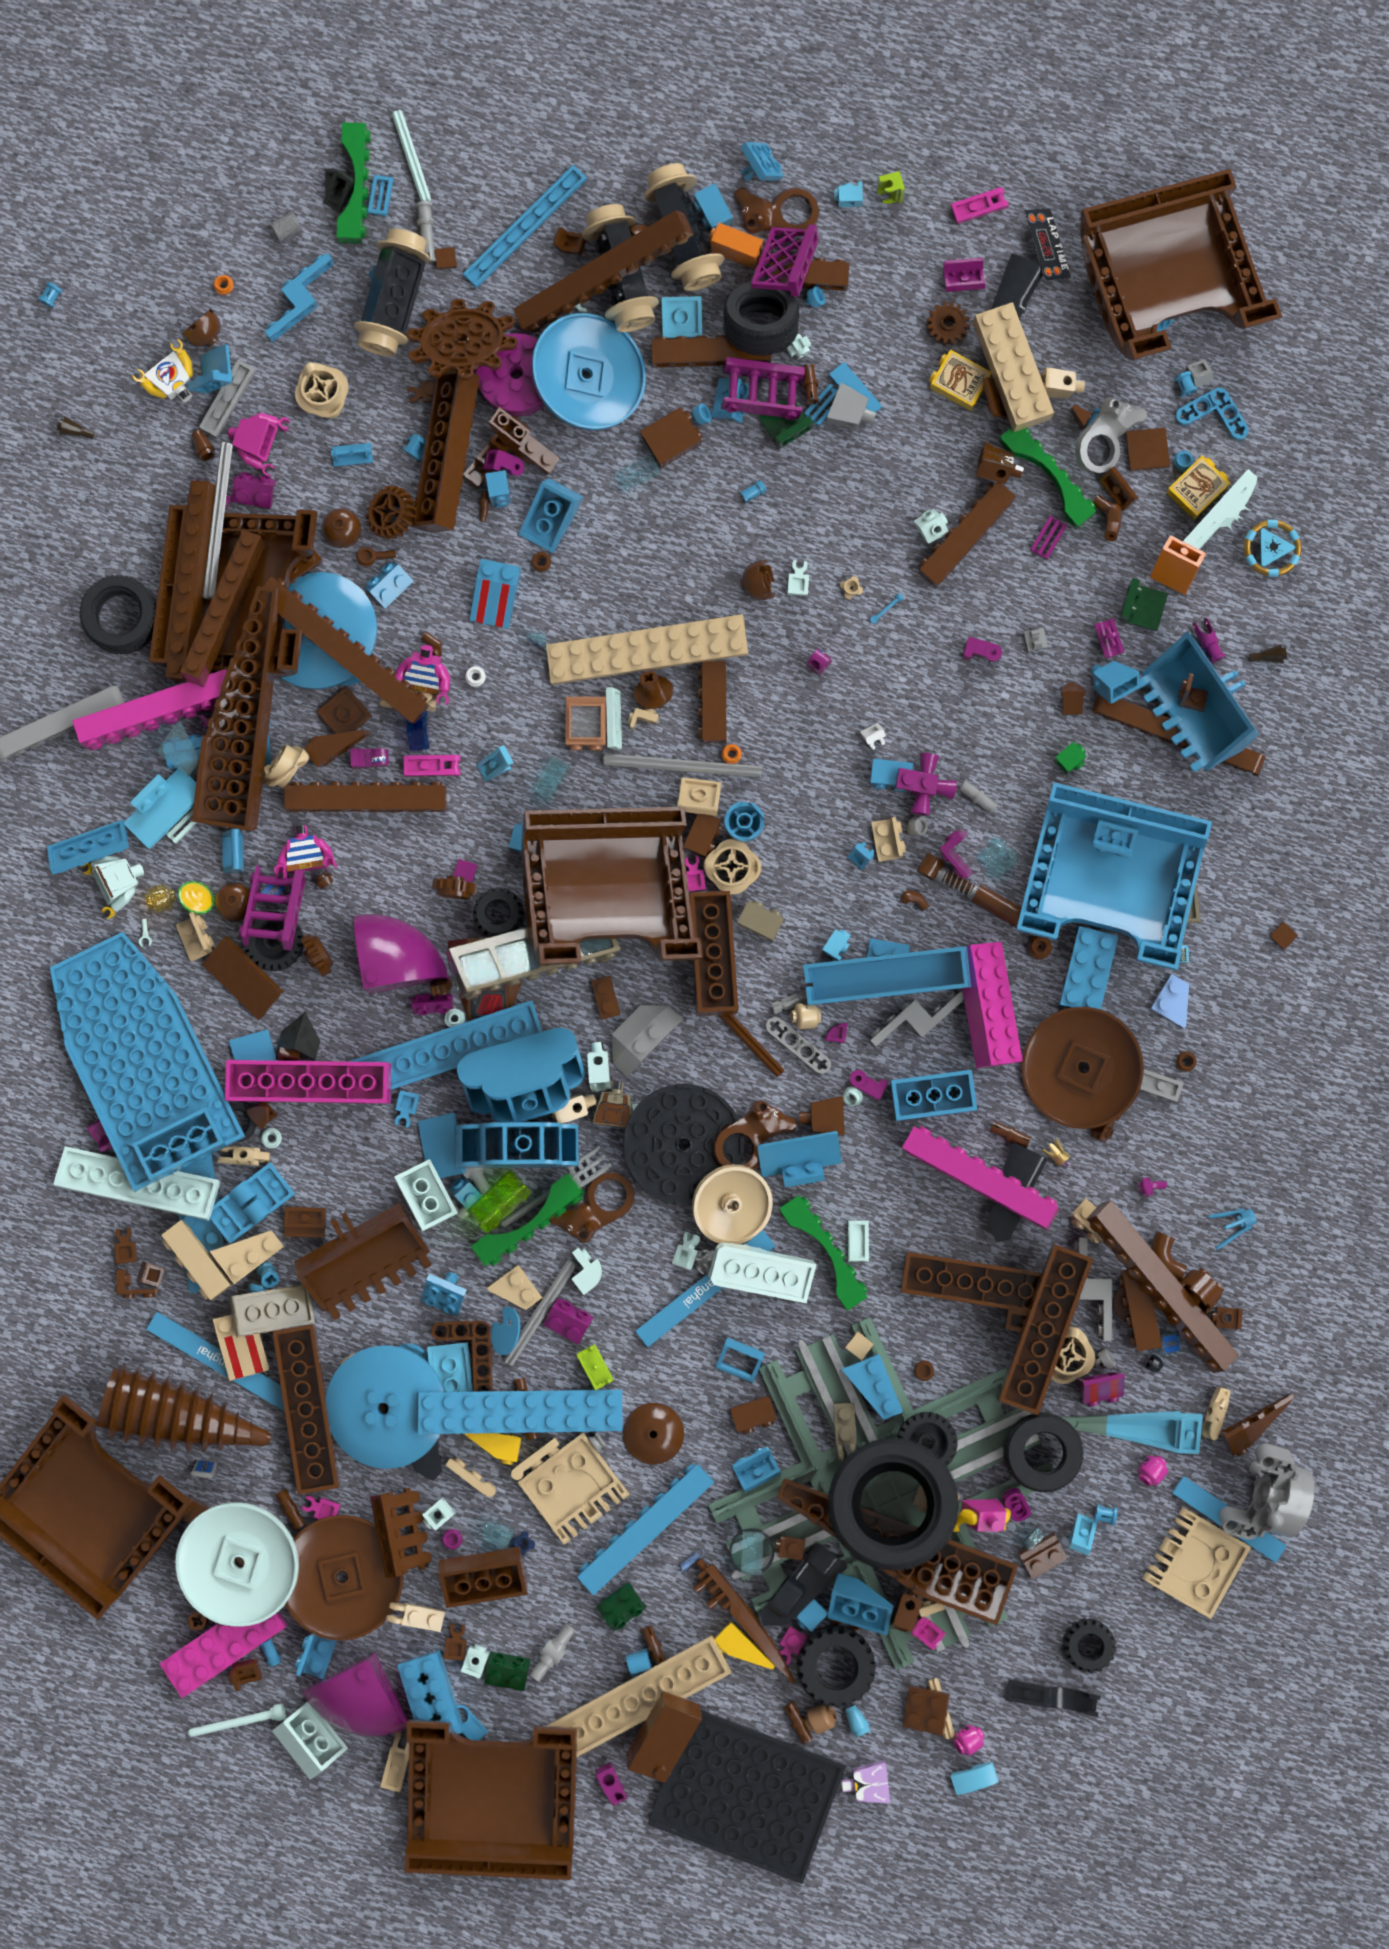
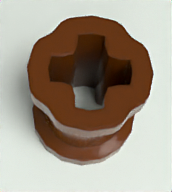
M198 1611L193 1612L188 1618V1625L193 1630H201L209 1622V1619ZM200 1615L203 1623L197 1625L194 1617Z

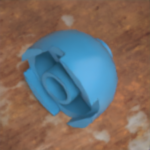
M737 802L731 805L726 812L724 819L725 829L735 841L742 843L751 842L763 831L764 814L754 803Z

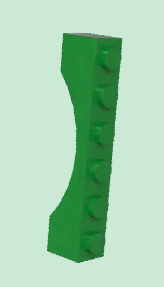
M342 122L341 142L354 165L355 185L349 204L337 218L338 243L362 244V239L366 238V226H363V219H367V207H364V200H368V188L365 187V180L369 181V168H366V161H370V149H367V142H371V130L367 129L366 123Z
M1011 427L1000 436L998 442L1005 450L1013 453L1015 457L1034 463L1050 476L1061 496L1063 516L1077 530L1095 515L1096 507L1090 499H1085L1080 487L1077 484L1073 485L1067 472L1057 467L1056 460L1052 455H1047L1043 451L1042 444L1029 435L1030 431L1028 428L1013 432Z
M567 1173L551 1185L549 1196L543 1208L529 1223L509 1233L486 1234L474 1243L471 1248L484 1266H496L502 1261L501 1257L506 1253L510 1255L518 1249L517 1245L520 1242L524 1241L525 1243L535 1236L533 1233L536 1230H543L551 1224L549 1220L555 1216L559 1218L567 1212L565 1208L569 1205L575 1206L582 1201L583 1198L581 1196L585 1194L584 1190L573 1175Z
M798 1195L779 1208L790 1226L799 1228L813 1236L827 1251L835 1270V1294L848 1311L868 1297L866 1295L868 1289L862 1281L858 1283L854 1276L857 1273L851 1264L848 1266L843 1261L845 1255L839 1247L835 1249L831 1243L834 1239L828 1230L823 1231L820 1226L823 1223L816 1213L812 1215L808 1209L811 1205L806 1197L801 1198Z

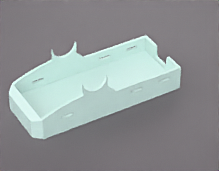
M1248 469L1183 542L1200 549L1219 527H1229L1232 530L1231 524L1233 520L1238 521V518H1241L1239 516L1240 511L1249 510L1245 505L1254 490L1257 476Z
M721 1242L715 1248L708 1276L716 1286L807 1303L816 1263L809 1259L769 1252L760 1247Z

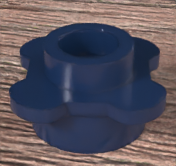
M522 1531L520 1536L512 1538L511 1545L520 1547L523 1556L529 1549H534L535 1542L531 1541L527 1531Z

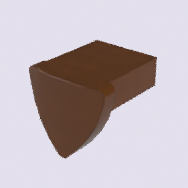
M1074 682L1067 683L1061 690L1063 715L1083 714V696H1085L1086 691Z
M261 1102L247 1110L249 1117L261 1129H264L268 1123L278 1116L267 1102Z

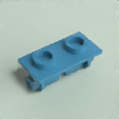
M371 443L332 447L331 457L333 459V466L373 463Z

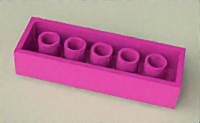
M1002 942L968 945L966 947L971 987L962 988L976 1069L1022 1062Z
M279 1611L267 1620L250 1626H228L218 1623L162 1661L160 1666L181 1698H183L284 1629L288 1624Z

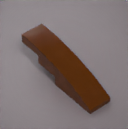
M512 416L514 419H516L518 422H520L523 426H525L527 429H529V426L526 425L523 421H521V420H520L519 418H517L516 416ZM495 434L489 440L488 445L476 457L475 462L463 473L462 479L478 490L486 481V474L494 472L483 469L487 451L498 449L509 453L511 450Z

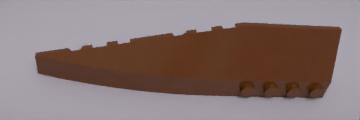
M257 586L249 608L250 613L247 621L244 622L240 640L237 641L234 657L231 658L220 688L221 693L219 698L216 699L212 718L208 721V729L201 741L192 822L246 831L257 830L273 694L278 589Z
M784 1478L777 1498L837 1539L829 1519L828 1494ZM861 1506L862 1516L866 1524L880 1536L902 1538L918 1529L917 1526ZM949 1539L939 1553L921 1565L905 1570H881L905 1585L918 1596L998 1625L1018 1564Z

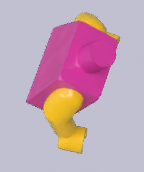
M999 1499L962 1500L961 1512L958 1514L953 1532H959V1526L963 1523L978 1532L1006 1531V1524L1011 1517V1511L1008 1508H1004Z

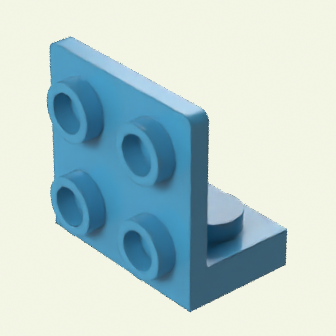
M223 344L200 356L202 376H198L195 380L189 382L188 390L208 394L232 383L228 345Z
M313 1633L305 1637L301 1648L304 1650V1653L298 1657L294 1667L297 1670L296 1675L301 1676L303 1673L324 1679L337 1640L325 1639Z

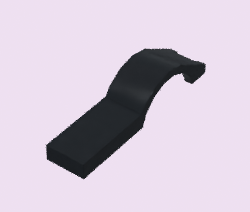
M1008 1680L1006 1701L1044 1708L1072 1710L1095 1717L1099 1715V1712H1096L1097 1700H1101V1695L1069 1688Z

